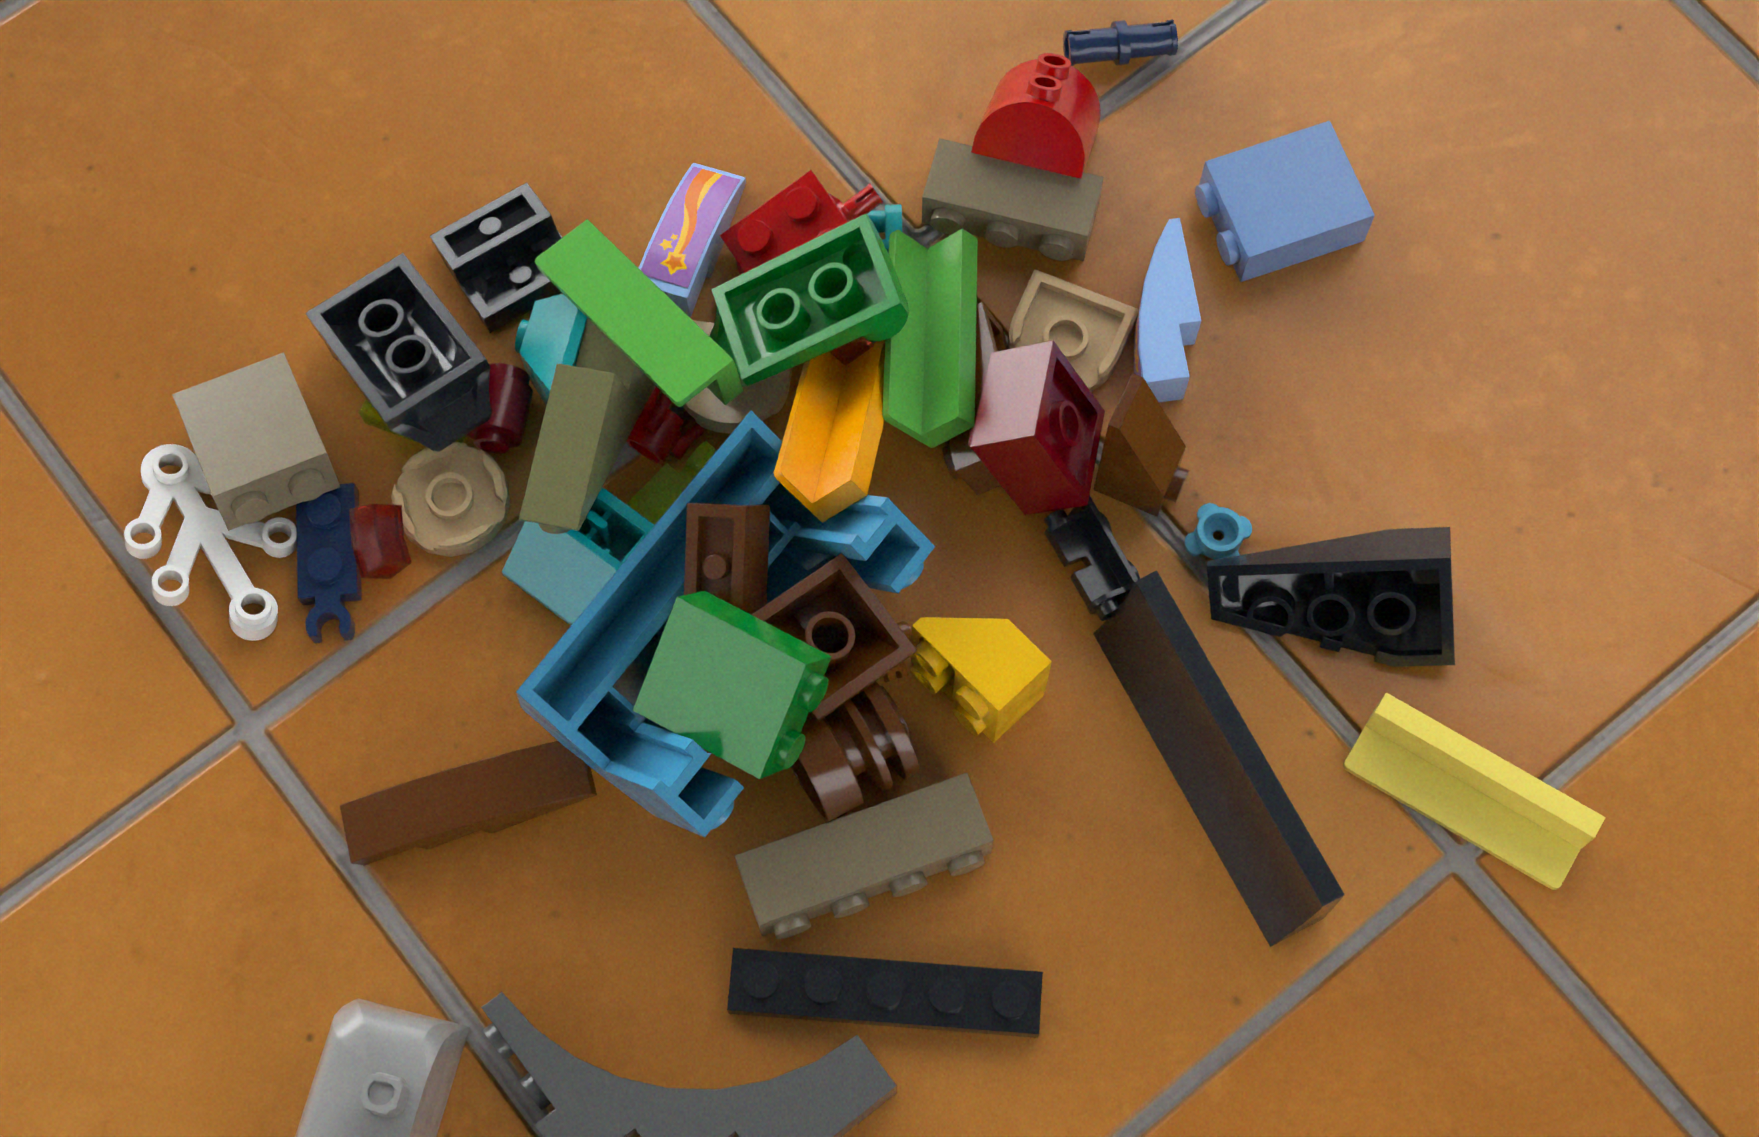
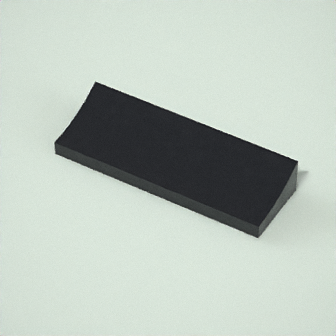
M1156 570L1136 580L1124 602L1093 635L1271 947L1324 919L1345 894L1159 573Z

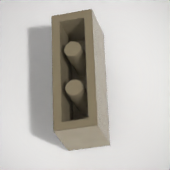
M939 138L922 196V223L929 224L937 231L950 235L963 228L971 235L984 237L988 242L996 246L1011 248L1017 245L1038 250L1044 256L1054 260L1066 261L1076 259L1084 261L1100 201L1104 177L1085 172L1082 179L974 154L971 153L972 146Z

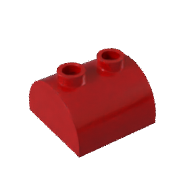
M1040 54L1038 59L1029 60L1015 66L1004 75L997 85L974 137L971 153L1082 179L1100 123V102L1093 85L1079 70L1071 66V61L1068 58L1059 54Z

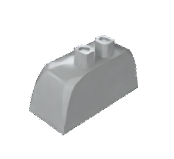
M359 998L343 1005L333 1017L295 1137H436L470 1027Z

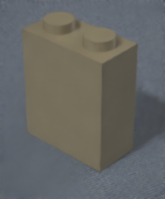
M284 352L172 394L212 497L228 531L244 524L258 522L270 514L301 502L314 500L322 494L340 487L326 449Z

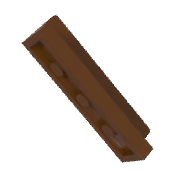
M687 503L684 595L706 591L751 615L767 604L769 505Z

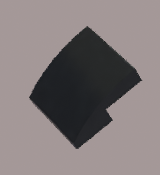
M527 182L430 235L432 243L489 333L531 311L535 301L562 293L537 268L535 259L563 237L558 232L551 214Z

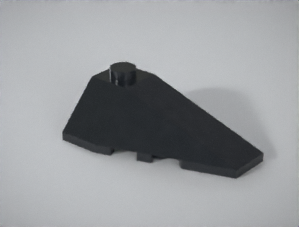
M1450 527L1387 529L1207 561L1212 620L1278 637L1286 633L1319 641L1320 648L1339 652L1341 647L1373 655L1374 662L1393 667L1455 665Z

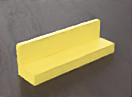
M1387 692L1374 709L1343 763V768L1347 772L1552 890H1557L1561 887L1578 853L1596 837L1606 818Z

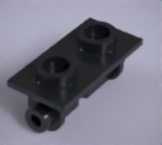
M1089 495L1087 506L1074 507L1068 515L1064 509L1056 510L1044 519L1048 527L1044 534L1050 541L1064 567L1083 561L1086 568L1074 572L1070 578L1086 604L1089 613H1097L1100 620L1105 621L1124 602L1132 590L1135 581L1140 579L1136 567L1126 559L1115 540L1107 517L1097 509Z

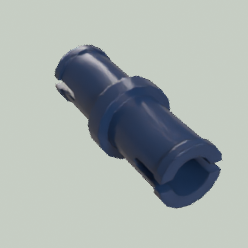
M1173 19L1166 20L1165 22L1127 25L1125 20L1113 21L1108 28L1079 31L1066 30L1063 34L1064 57L1071 61V66L1111 60L1114 61L1115 65L1129 64L1130 58L1158 55L1171 56L1176 55L1178 49V34Z

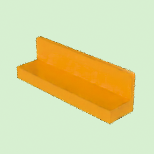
M885 340L875 342L851 359L840 349L835 348L804 362L774 469V477L822 523L868 494L884 425L882 410Z

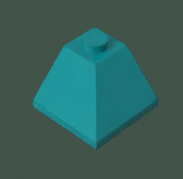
M564 294L535 301L530 319H523L520 322L515 339V352L520 354L525 370L530 375V381L545 405H547L557 363L576 367L587 322V317Z

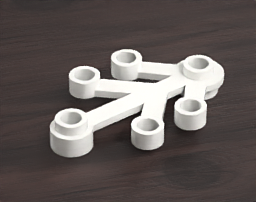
M176 444L161 445L152 449L144 457L141 464V479L144 486L149 490V494L139 518L131 521L125 528L124 538L127 551L139 559L151 558L160 551L162 546L160 528L173 501L184 518L166 566L157 569L152 576L154 598L165 606H176L186 600L189 595V575L201 546L232 599L229 604V624L233 632L237 636L251 641L268 637L277 626V602L269 592L254 588L225 538L263 548L268 555L282 558L292 554L297 547V528L295 524L289 519L276 517L268 520L266 523L244 524L228 531L219 510L206 507L198 493L212 495L197 456L188 448ZM165 466H178L181 468L175 474H167L160 469ZM276 532H283L290 539L284 543H275L269 539V536ZM139 533H149L154 537L147 544H138L132 540ZM166 580H176L181 583V587L172 592L161 589L160 585ZM255 603L262 605L264 610L259 614L252 615L246 613L242 608L247 604Z

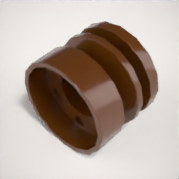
M877 682L868 686L818 723L808 713L801 731L805 735V744L798 759L791 766L806 795L826 822L833 821L863 804V794L857 779L859 774L865 772L869 779L883 792L892 788L893 781L885 762L886 759L904 780L920 771L907 724L890 694Z

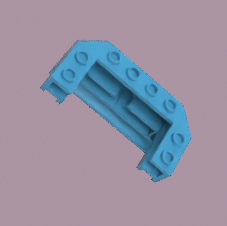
M750 410L516 691L520 707L590 768L652 815L702 837H706L710 830L716 829L727 820L734 808L733 801L744 787L736 779L703 768L702 765L712 753L704 751L694 740L675 734L633 711L675 600L678 596L684 595L687 503L763 504L770 506L767 604L841 553L869 588L899 593L901 589L910 586L917 580L923 571L924 560L935 548L930 540L888 497L867 495L822 523L774 477V469L782 441L752 410Z

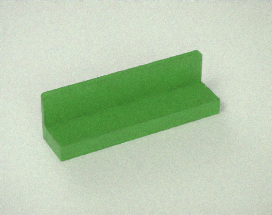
M588 219L535 259L537 268L676 406L685 405L706 387L724 405H727L743 392L734 360Z
M963 228L928 249L900 230L892 232L889 236V256L908 302L909 315L901 331L892 338L885 340L882 416L886 422L930 448H934L975 427L978 239Z

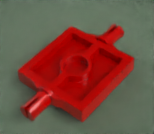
M810 170L719 236L735 257L738 273L742 275L866 213L868 214L884 203L869 183L868 186L842 204L840 199L826 191L813 171Z

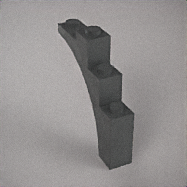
M503 992L481 1007L492 1022L483 1029L490 1042L504 1060L515 1053L529 1072L519 1080L525 1090L541 1110L550 1104L555 1108V1110L535 1124V1127L543 1137H842L897 1093L895 1082L858 1035L819 1060L767 1081L722 1089L666 1088L618 1077L574 1057L538 1031Z

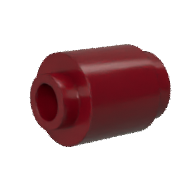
M504 363L489 364L491 367L489 378L491 417L487 422L467 435L474 440V445L477 448L490 453L502 454L506 453L509 448L517 447L522 443L533 389L529 386L530 375L523 369Z

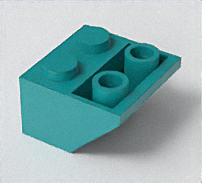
M602 487L579 531L569 530L562 534H550L543 531L538 523L525 521L505 563L502 574L571 626L655 525Z

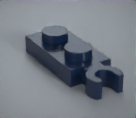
M355 483L339 484V488L326 492L314 500L296 504L298 599L302 605L315 604V607L310 610L306 618V631L314 643H322V626L332 619L340 621V634L345 641L352 640L355 634V622L345 608L346 601L362 600L359 490Z

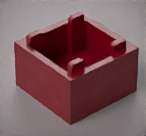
M1054 340L992 352L987 371L983 374L981 382L982 395L975 427L970 432L968 445L1024 515L1087 506L1105 410Z

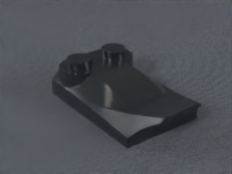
M404 253L305 313L316 332L327 345L333 358L342 365L390 431L409 437L432 451L440 452L490 419L492 414L489 400L491 367L487 359Z

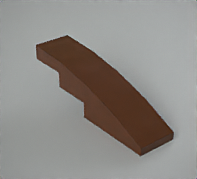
M554 741L457 766L405 782L340 805L350 862L365 866L414 847L429 850L478 831L495 833L596 796L597 793L591 768L559 741Z

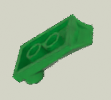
M866 213L711 289L717 310L714 326L709 337L734 360L741 385L745 387L811 360L860 337L869 341L879 342L890 339L899 333L906 324L909 308L891 258L875 225Z

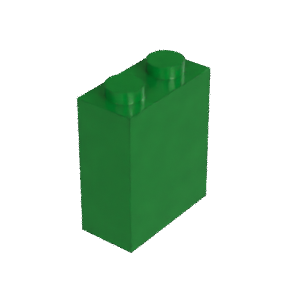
M706 591L678 596L633 711L675 734L694 740L701 748L756 778L762 779L790 768L801 754L805 744V735L801 731L808 713L818 707L827 691L829 679L824 674L832 656Z

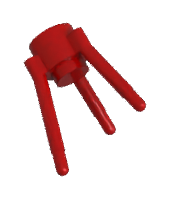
M655 386L626 443L642 456L658 464H663L669 454L681 460L689 446L707 429L695 423L682 434L679 429L683 424V420L669 409L672 401L663 392L657 401L661 390Z

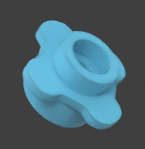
M1213 503L1204 504L1197 511L1199 522L1194 532L1186 536L1184 545L1187 552L1192 556L1204 555L1214 560L1239 556V547L1243 540L1250 537L1252 525L1246 517L1239 516L1231 509L1218 507ZM1221 532L1224 538L1220 541L1215 540L1213 533Z

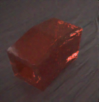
M368 504L349 509L351 543L361 578L391 579L412 563L404 537L402 505Z

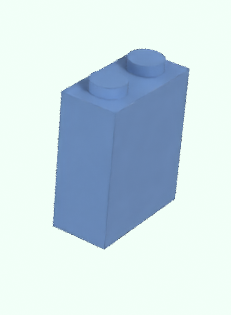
M1330 121L1205 161L1200 183L1195 187L1196 200L1202 215L1205 218L1212 217L1218 231L1216 240L1220 256L1227 266L1233 264L1240 282L1363 242L1375 216Z

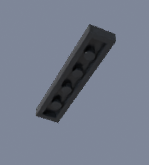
M733 948L727 1011L728 1014L1038 1038L1043 972Z

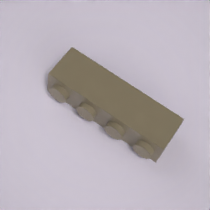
M964 773L735 855V859L761 935L765 936L774 932L776 939H784L811 927L809 919L833 911L835 918H842L862 911L870 905L868 898L891 890L893 897L913 893L928 884L925 877L949 869L951 876L971 872L985 864L983 856L991 854L994 840L969 775Z

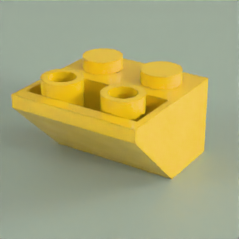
M920 617L912 625L911 643L917 649L916 653L911 656V662L914 664L911 667L913 675L929 692L936 694L940 690L956 705L953 709L955 717L971 734L978 736L983 732L995 743L1045 695L1052 661L1009 619Z

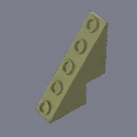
M588 318L576 367L558 363L556 365L519 515V520L538 523L543 531L550 534H562L569 530H580L656 386Z

